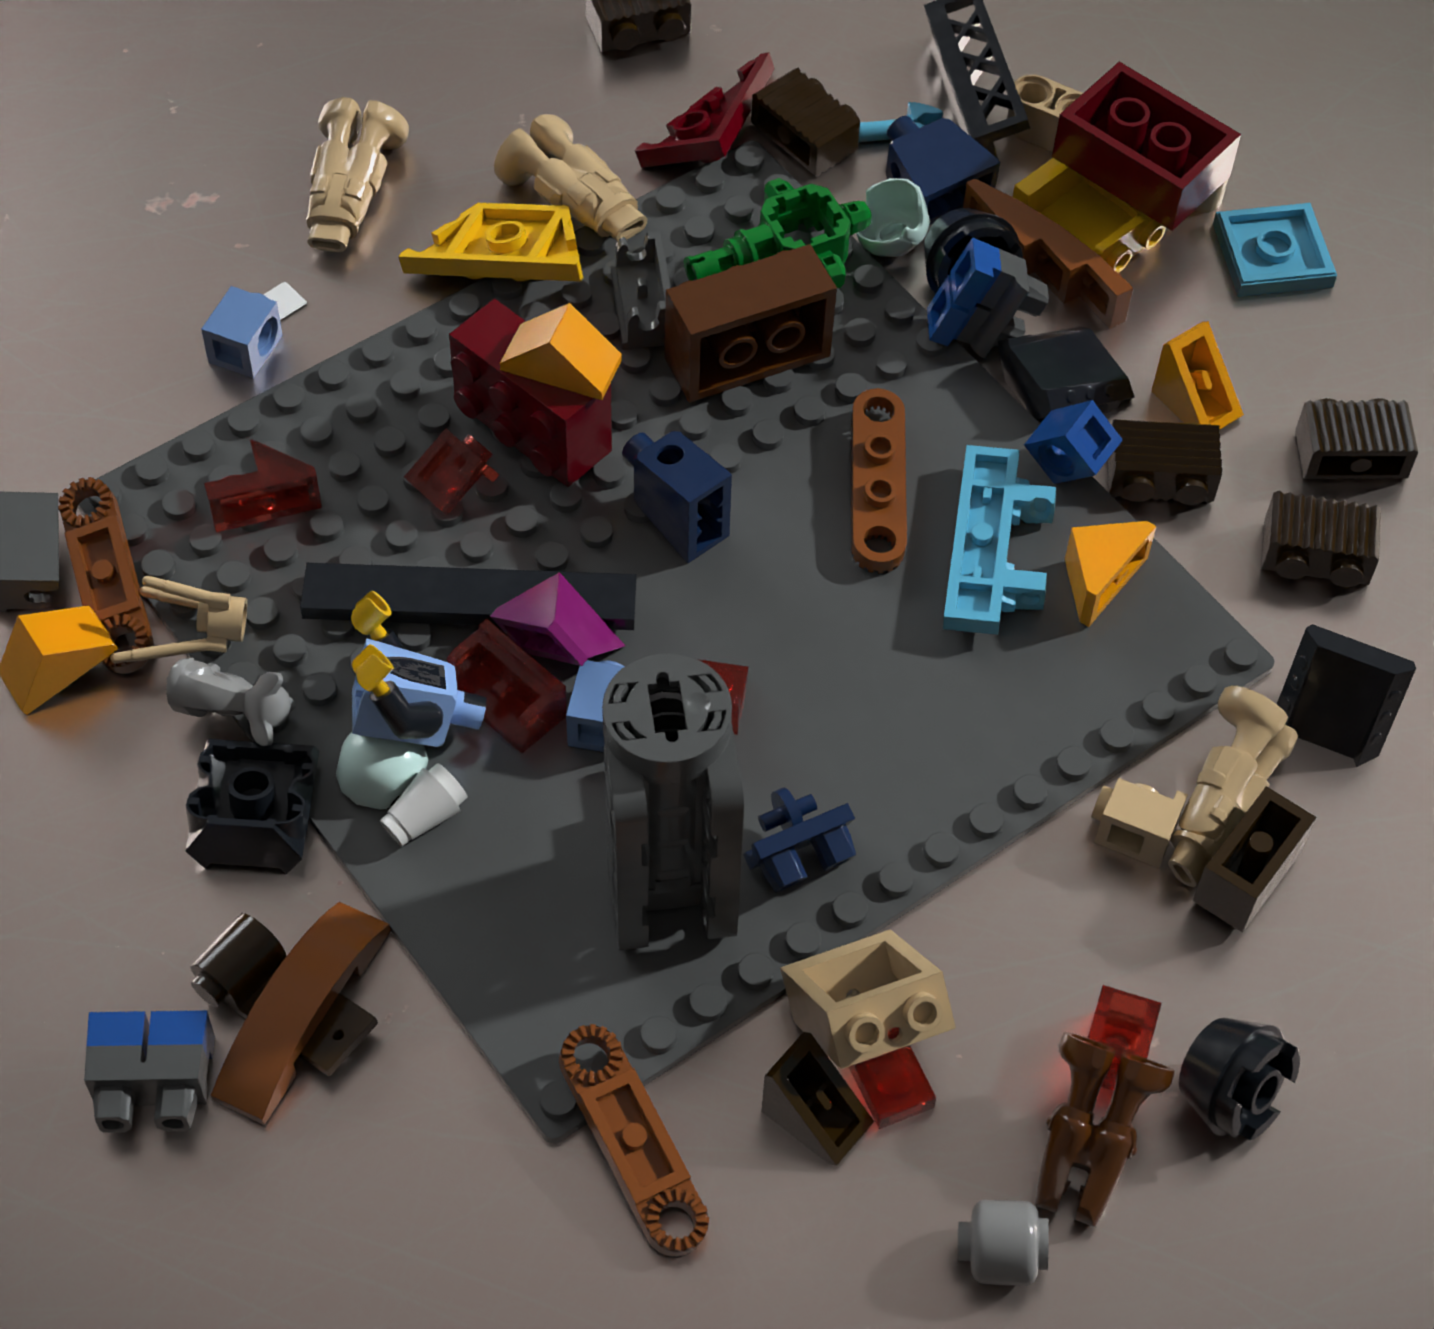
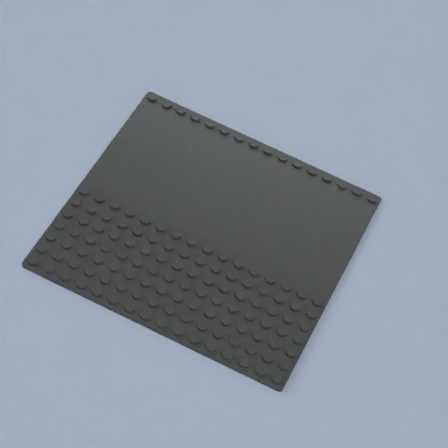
M756 141L745 142L728 151L725 157L715 162L705 163L637 198V210L647 217V224L642 231L627 240L628 252L639 253L645 249L644 239L647 231L661 230L671 288L678 286L683 282L689 281L684 268L685 257L723 248L724 240L734 237L735 231L739 229L748 230L758 226L760 223V211L764 204V187L767 182L781 178L790 183L794 189L802 187V185L761 144ZM802 223L798 225V230L785 234L784 238L791 236L794 242L802 239L804 244L808 245L811 238L824 234V230L817 232L815 227L807 229ZM583 226L574 231L583 273L581 282L534 279L515 281L512 278L485 277L95 479H99L106 484L117 499L140 588L144 586L142 583L144 576H152L210 592L227 593L234 597L247 598V619L242 642L228 640L226 653L202 651L186 655L188 658H194V660L206 664H217L221 672L242 677L253 686L260 676L267 672L281 673L283 676L281 687L294 700L295 709L289 713L284 723L273 728V743L311 745L319 750L309 814L310 823L381 919L390 924L392 934L542 1137L549 1143H558L588 1124L559 1066V1055L562 1045L571 1031L578 1029L579 1026H590V1024H596L598 1027L604 1026L611 1033L613 1031L616 1039L620 1041L630 1065L636 1070L643 1086L647 1085L785 994L786 989L780 967L876 934L1217 709L1218 700L1224 688L1228 686L1249 688L1270 674L1275 662L1273 656L1155 538H1153L1148 559L1090 627L1079 621L1065 564L1071 528L1138 521L1093 476L1054 484L1024 446L1040 423L956 339H952L948 346L930 341L927 310L866 249L862 248L861 244L852 235L849 237L848 257L844 264L846 268L845 284L838 288L836 293L831 356L690 403L665 359V346L623 350L611 278V266L616 265L615 246L617 241L611 236L601 237L594 230ZM494 298L525 321L570 303L622 354V361L611 381L612 451L570 487H566L552 475H543L535 468L527 456L514 446L507 447L502 444L489 427L477 418L471 419L464 415L454 401L449 333ZM874 388L886 389L895 393L902 400L905 407L907 546L903 561L900 562L898 568L894 567L893 571L888 573L886 570L881 574H878V571L873 570V573L868 572L866 567L864 569L859 567V562L854 561L851 552V415L856 397L860 393ZM878 406L875 410L873 407H871L870 411L866 409L865 415L873 421L884 422L891 419L889 416L890 412L887 414L885 408L883 411ZM671 431H680L732 474L730 536L690 563H687L638 507L634 499V467L622 456V450L627 441L638 433H646L656 442ZM255 444H259L308 466L311 469L315 492L307 491L263 471L259 466ZM967 445L1020 450L1017 477L1029 480L1031 485L1056 487L1053 522L1025 523L1020 519V525L1014 526L1011 524L1007 557L1008 563L1015 564L1014 570L1047 573L1043 610L1015 609L1014 612L1001 611L998 635L943 629ZM97 496L88 497L78 505V509L84 517L87 514L90 517L92 516L91 512H97L96 508L100 507L99 501L101 499ZM878 535V538L872 536L870 540L867 538L865 542L870 550L877 553H885L894 548L891 546V541L887 542L886 537L881 539L880 535ZM306 562L637 574L634 630H612L625 644V647L590 657L587 660L595 662L614 661L625 667L634 660L652 654H682L698 659L710 666L727 685L732 700V727L744 795L737 936L707 940L701 906L697 905L648 911L649 946L618 950L608 886L604 752L568 746L566 714L579 666L526 654L521 651L499 626L409 622L381 623L385 630L392 629L405 650L442 660L455 666L457 690L486 696L487 698L485 714L479 730L450 724L442 746L424 745L429 760L426 770L429 771L437 763L441 764L466 792L468 798L459 805L461 812L414 840H410L403 847L396 843L383 828L379 820L388 814V810L400 796L387 809L379 810L357 805L341 792L336 777L341 747L345 739L352 732V687L356 676L352 669V661L363 651L366 638L371 639V637L355 629L351 620L302 619L300 606ZM144 597L177 643L207 638V633L197 632L198 609ZM245 714L232 716L251 742H256L252 736L250 723ZM785 787L790 791L795 800L811 794L817 803V810L802 816L803 821L848 803L855 817L847 826L856 852V856L853 859L824 871L812 844L803 847L796 852L808 877L796 885L777 893L763 875L760 866L752 870L749 869L743 854L752 850L754 842L783 831L781 826L764 832L758 821L759 815L773 810L771 793ZM583 1044L574 1051L575 1063L580 1065V1069H586V1072L591 1070L595 1073L597 1070H603L608 1064L605 1051L598 1045Z

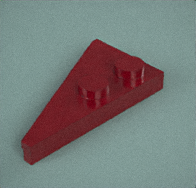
M761 53L758 57L739 68L737 73L740 82L727 92L723 93L721 87L713 88L691 105L685 113L666 124L670 136L662 142L656 144L643 142L636 148L635 153L641 168L700 160L702 163H711L725 157L752 110V94L765 87L775 70L770 53Z

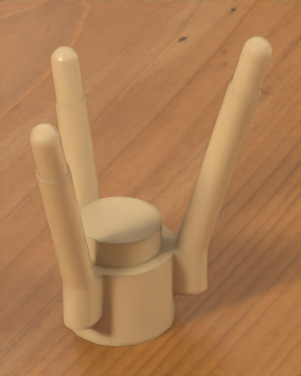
M144 576L142 579L144 586L139 589V594L142 597L198 609L197 632L207 633V638L116 652L111 655L110 660L112 663L118 664L202 651L226 653L228 640L243 641L247 619V598L234 597L227 593L210 592L170 580Z

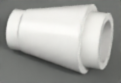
M437 763L429 771L425 768L420 770L388 810V814L379 822L394 841L403 847L410 840H414L461 812L459 805L468 796L451 773L441 764Z

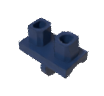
M783 787L771 793L773 810L758 816L759 824L764 832L781 826L783 831L754 842L752 850L743 854L749 869L752 870L760 866L763 875L777 893L796 885L808 877L796 852L803 847L812 844L824 871L853 859L856 856V852L847 826L855 817L849 804L846 803L803 821L802 816L817 810V803L814 797L809 794L795 800L790 791Z

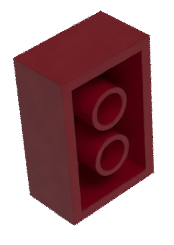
M1119 61L1060 113L1052 157L1173 231L1230 177L1241 134Z
M494 298L449 333L454 401L464 415L471 419L477 418L489 427L502 444L507 447L514 446L527 456L535 468L543 475H552L566 487H570L612 451L611 383L603 399L599 400L500 370V362L520 324L526 321Z

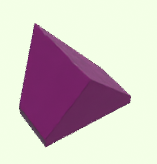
M560 572L499 606L490 615L521 651L530 655L583 666L590 657L625 647V644Z

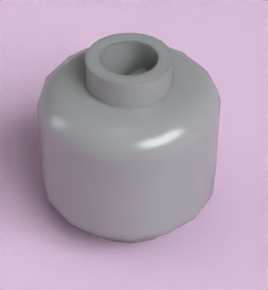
M981 1200L975 1204L972 1210L971 1222L959 1221L958 1260L971 1261V1272L978 1283L1027 1286L1035 1282L1038 1270H1048L1049 1218H1039L1038 1211L1031 1202Z

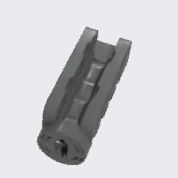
M658 653L641 657L627 664L615 674L606 688L602 704L608 886L618 950L649 946L648 911L701 906L707 940L737 936L744 795L732 727V700L730 692L723 679L714 669L693 657L676 653Z

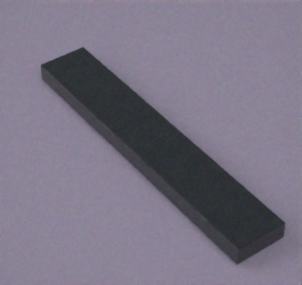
M306 562L300 609L302 619L351 620L352 611L355 609L356 603L370 591H375L387 602L391 609V615L383 622L498 626L490 617L496 608L560 572L611 630H634L637 574Z

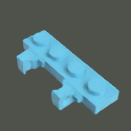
M973 445L966 446L943 629L998 635L1001 611L1014 612L1015 609L1043 610L1047 573L1014 570L1015 564L1008 563L1007 557L1011 524L1014 526L1020 525V519L1025 523L1053 522L1056 487L1031 485L1029 480L1017 477L1020 450Z

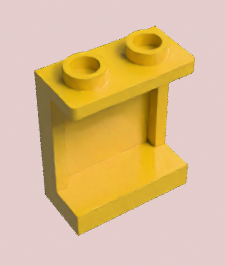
M1054 158L1014 185L1012 197L1061 225L1100 255L1117 273H1120L1128 265L1131 258L1144 248L1149 250L1157 245L1166 231V227Z

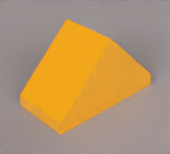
M568 303L520 324L500 362V370L602 400L622 361V354L581 313Z
M1208 321L1197 324L1163 344L1151 392L1183 423L1219 425L1220 430L1244 415Z
M1149 521L1071 528L1065 564L1079 621L1082 624L1090 627L1148 559L1156 530L1154 524Z
M89 605L18 615L0 663V677L21 711L28 715L119 648Z

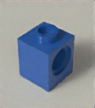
M1091 400L1051 410L1024 446L1051 481L1057 484L1095 476L1123 439L1094 401Z

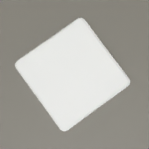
M283 282L263 294L277 302L280 320L307 304V301L287 282Z

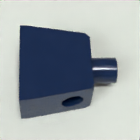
M905 115L897 118L889 126L887 136L892 142L889 144L886 177L887 179H908L920 187L927 206L929 226L934 224L945 213L963 208L966 183L968 181L977 179L996 189L1001 162L950 119L941 118L919 128L909 116Z
M671 431L656 442L643 432L634 435L627 441L623 447L622 456L634 467V499L638 507L687 563H690L730 536L732 474L680 431Z

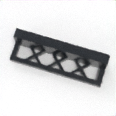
M935 0L924 5L931 32L968 135L998 159L994 146L995 141L1031 128L983 0ZM974 5L975 11L967 23L948 18L947 14ZM970 38L987 43L979 56L962 52ZM983 71L1000 76L991 90L974 86ZM995 105L1013 110L1015 114L1013 117L988 125L986 121Z

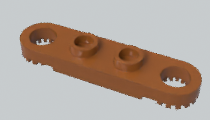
M874 388L866 390L856 397L851 415V552L854 561L859 562V567L862 569L866 567L868 572L872 573L873 570L878 571V574L886 570L889 573L893 571L894 567L898 568L900 562L903 561L907 546L905 407L902 400L889 390ZM878 406L883 411L885 408L887 414L890 412L889 416L891 419L884 422L873 421L865 415L866 409L870 411L871 407H873L875 410ZM878 535H880L881 539L886 537L887 542L891 541V546L894 548L885 553H877L870 550L865 542L867 538L870 540L872 536L878 538Z
M89 477L87 480L79 478V482H71V487L69 489L65 488L62 491L64 495L63 497L60 496L58 500L60 502L58 510L61 513L65 529L64 534L82 606L89 605L94 610L113 641L123 634L133 633L137 639L134 642L136 646L133 645L132 649L154 646L143 598L139 594L140 587L117 499L101 480H95L93 477ZM92 496L100 497V507L96 508V513L91 512L92 516L90 517L88 514L85 515V518L81 515L77 517V507L84 499ZM111 655L101 661L109 670L119 674L134 672L148 662V660L114 664L110 660Z
M596 1024L579 1026L578 1029L569 1033L562 1045L559 1055L560 1070L650 1245L658 1252L667 1256L679 1257L687 1255L700 1245L707 1233L709 1224L706 1205L704 1206L684 1162L636 1070L630 1065L620 1041L616 1039V1035L613 1031L612 1033L609 1032L606 1027H598ZM588 1043L598 1045L605 1051L608 1064L603 1070H597L595 1073L591 1070L586 1072V1069H580V1065L575 1063V1049L580 1045ZM669 1207H678L685 1210L693 1222L692 1232L682 1239L680 1237L674 1239L671 1235H665L666 1232L661 1230V1223L659 1224L660 1212Z

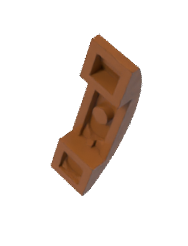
M338 902L323 914L282 961L252 1007L219 1072L210 1095L212 1100L265 1125L297 1076L294 1062L352 973L359 977L362 976L390 933V924L341 902Z

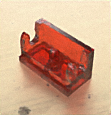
M488 619L479 625V629L460 643L446 659L455 666L457 690L486 696L487 703L483 720L521 754L566 717V686Z

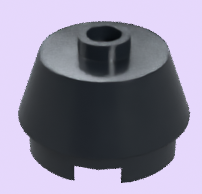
M971 208L955 209L937 219L929 229L924 242L926 276L933 292L936 294L948 275L951 276L952 268L972 237L1023 259L1019 239L1012 225L1002 217Z
M1224 1017L1218 1018L1207 1025L1191 1044L1181 1066L1179 1089L1214 1134L1218 1136L1229 1134L1235 1138L1237 1135H1241L1251 1141L1266 1131L1281 1111L1272 1107L1271 1104L1279 1093L1284 1078L1294 1083L1296 1082L1300 1068V1052L1297 1047L1283 1039L1282 1032L1274 1025Z

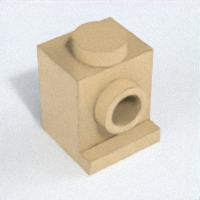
M1118 778L1114 789L1103 786L1094 806L1091 818L1100 821L1094 843L1160 868L1173 832L1178 825L1188 794L1177 790L1174 799L1159 794L1157 790L1146 784H1133Z

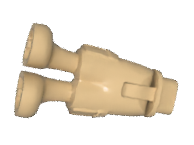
M348 97L329 101L322 109L318 124L321 133L328 140L324 141L321 146L318 145L316 149L313 167L311 168L312 187L309 193L308 215L306 218L307 226L310 229L307 243L314 249L331 252H344L346 250L349 239L355 238L359 231V226L365 217L371 199L381 187L382 178L387 167V160L380 153V149L395 150L406 143L409 133L408 122L396 109L380 101L369 100L365 106L363 117L358 103L353 98ZM362 124L359 143L349 149V144L354 143L358 138Z
M551 114L540 115L533 119L531 123L530 136L521 128L510 133L500 146L494 161V173L504 184L519 186L524 184L532 175L535 176L534 189L544 200L551 205L569 206L572 217L594 230L599 236H611L617 242L622 237L628 240L645 228L647 217L637 210L638 201L629 194L625 186L620 182L621 179L610 170L606 162L590 147L573 144V132L563 119Z
M1228 686L1224 688L1218 700L1219 713L1227 722L1236 727L1234 741L1231 747L1218 746L1212 747L1203 769L1198 775L1197 785L1178 824L1181 830L1174 831L1171 837L1175 850L1168 861V866L1180 882L1191 887L1197 886L1205 866L1263 789L1269 786L1267 779L1278 764L1290 756L1298 739L1295 729L1285 725L1288 716L1282 708L1264 695L1245 687Z

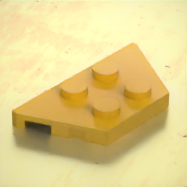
M476 203L462 212L456 220L446 223L433 231L431 234L434 244L422 252H416L407 248L398 256L404 274L466 276L470 279L484 277L512 278L515 281L534 279L581 282L583 279L569 206Z

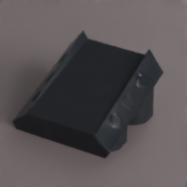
M1075 327L998 341L1005 383L1022 406L1037 421L1042 422L1051 410L1091 400L1094 401L1102 413H1108L1118 409L1122 401L1135 398L1129 378L1090 328Z
M1312 624L1305 629L1277 705L1288 716L1285 725L1295 729L1298 738L1354 759L1355 765L1358 767L1380 755L1416 671L1414 661Z
M208 739L197 763L199 773L197 789L188 795L186 803L189 827L186 853L205 869L212 863L280 868L286 874L291 871L303 858L319 750L311 745L272 743L270 746H261L251 741Z

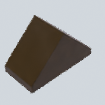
M803 1032L764 1076L761 1112L831 1165L837 1166L874 1123L872 1117L814 1036L809 1032Z

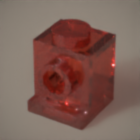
M1102 985L1087 1038L1101 1042L1116 1050L1109 1072L1102 1083V1088L1114 1090L1116 1072L1122 1053H1130L1144 1058L1148 1057L1161 1002Z

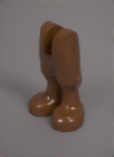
M1064 1032L1058 1046L1061 1057L1070 1067V1092L1067 1103L1059 1104L1046 1120L1049 1136L1041 1164L1034 1205L1056 1213L1061 1197L1065 1195L1071 1181L1067 1180L1071 1167L1087 1171L1088 1177L1085 1186L1080 1185L1078 1198L1080 1202L1074 1220L1096 1227L1114 1193L1127 1160L1137 1153V1136L1131 1123L1140 1105L1149 1095L1162 1093L1167 1090L1172 1084L1175 1070L1138 1055L1122 1053L1116 1072L1113 1094L1106 1114L1101 1118L1099 1124L1095 1125L1093 1123V1110L1116 1050L1093 1039Z

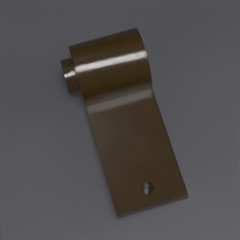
M241 913L190 966L192 973L196 977L191 982V986L210 1005L218 1007L223 1002L246 1019L263 989L286 958V952L279 940L262 923L248 914ZM339 993L299 1056L330 1077L373 1030L378 1021L375 1016Z

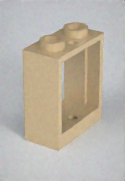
M891 929L780 967L794 1023L803 1032L811 1033L826 1055L840 1069L956 1028L943 972ZM894 1027H898V1036L894 1039H889V1031Z

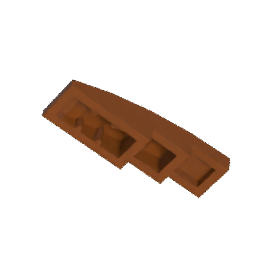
M977 179L966 183L963 208H971L997 215L1012 225L1019 239L1023 259L1026 260L1027 275L1035 272L1063 304L1080 297L1109 329L1126 322L1133 287L1100 255L1061 225L1022 201Z

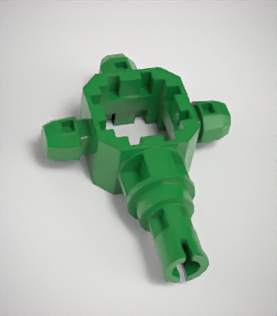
M777 178L765 184L764 204L760 211V223L758 226L748 230L739 229L735 231L734 237L724 240L723 248L685 257V273L689 281H694V279L697 280L726 271L733 266H742L773 256L781 251L805 246L802 239L794 242L791 236L784 238L785 234L798 230V225L803 223L807 229L815 227L817 232L824 230V234L811 238L810 244L838 289L845 284L846 268L844 264L848 257L849 237L865 230L871 224L872 214L865 201L838 204L830 190L826 187L808 184L794 189L787 181Z

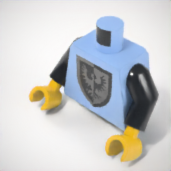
M375 591L367 593L356 603L351 615V622L354 628L360 633L370 635L371 639L366 638L363 651L352 661V669L356 673L352 687V733L439 747L445 742L450 724L479 730L485 714L486 696L457 690L455 666L405 650L392 629L385 630L381 626V623L391 615V609L387 602Z

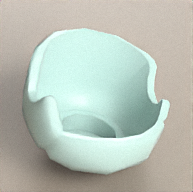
M890 178L874 184L866 190V204L871 211L872 217L871 224L865 230L856 233L862 248L879 257L904 256L924 239L929 229V215L920 187L908 179Z
M351 732L341 747L336 777L341 792L357 805L379 810L387 809L405 791L422 768L426 769L429 760L424 745L362 736Z

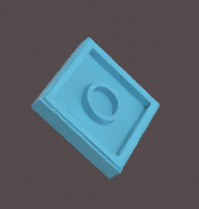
M1311 203L1215 213L1213 226L1238 297L1334 287L1337 273Z

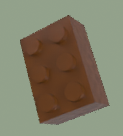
M811 244L793 250L781 251L758 261L742 266H733L726 271L694 281H686L678 286L666 289L665 359L689 403L831 356L837 287Z

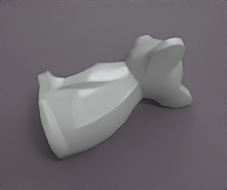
M194 658L179 659L171 668L167 677V700L173 711L196 717H203L207 712H215L222 716L245 714L250 723L252 736L256 743L261 746L272 745L273 728L284 723L289 713L295 709L294 700L281 687L283 682L281 673L267 672L261 675L253 686L242 677L221 672L217 664H206L194 660Z

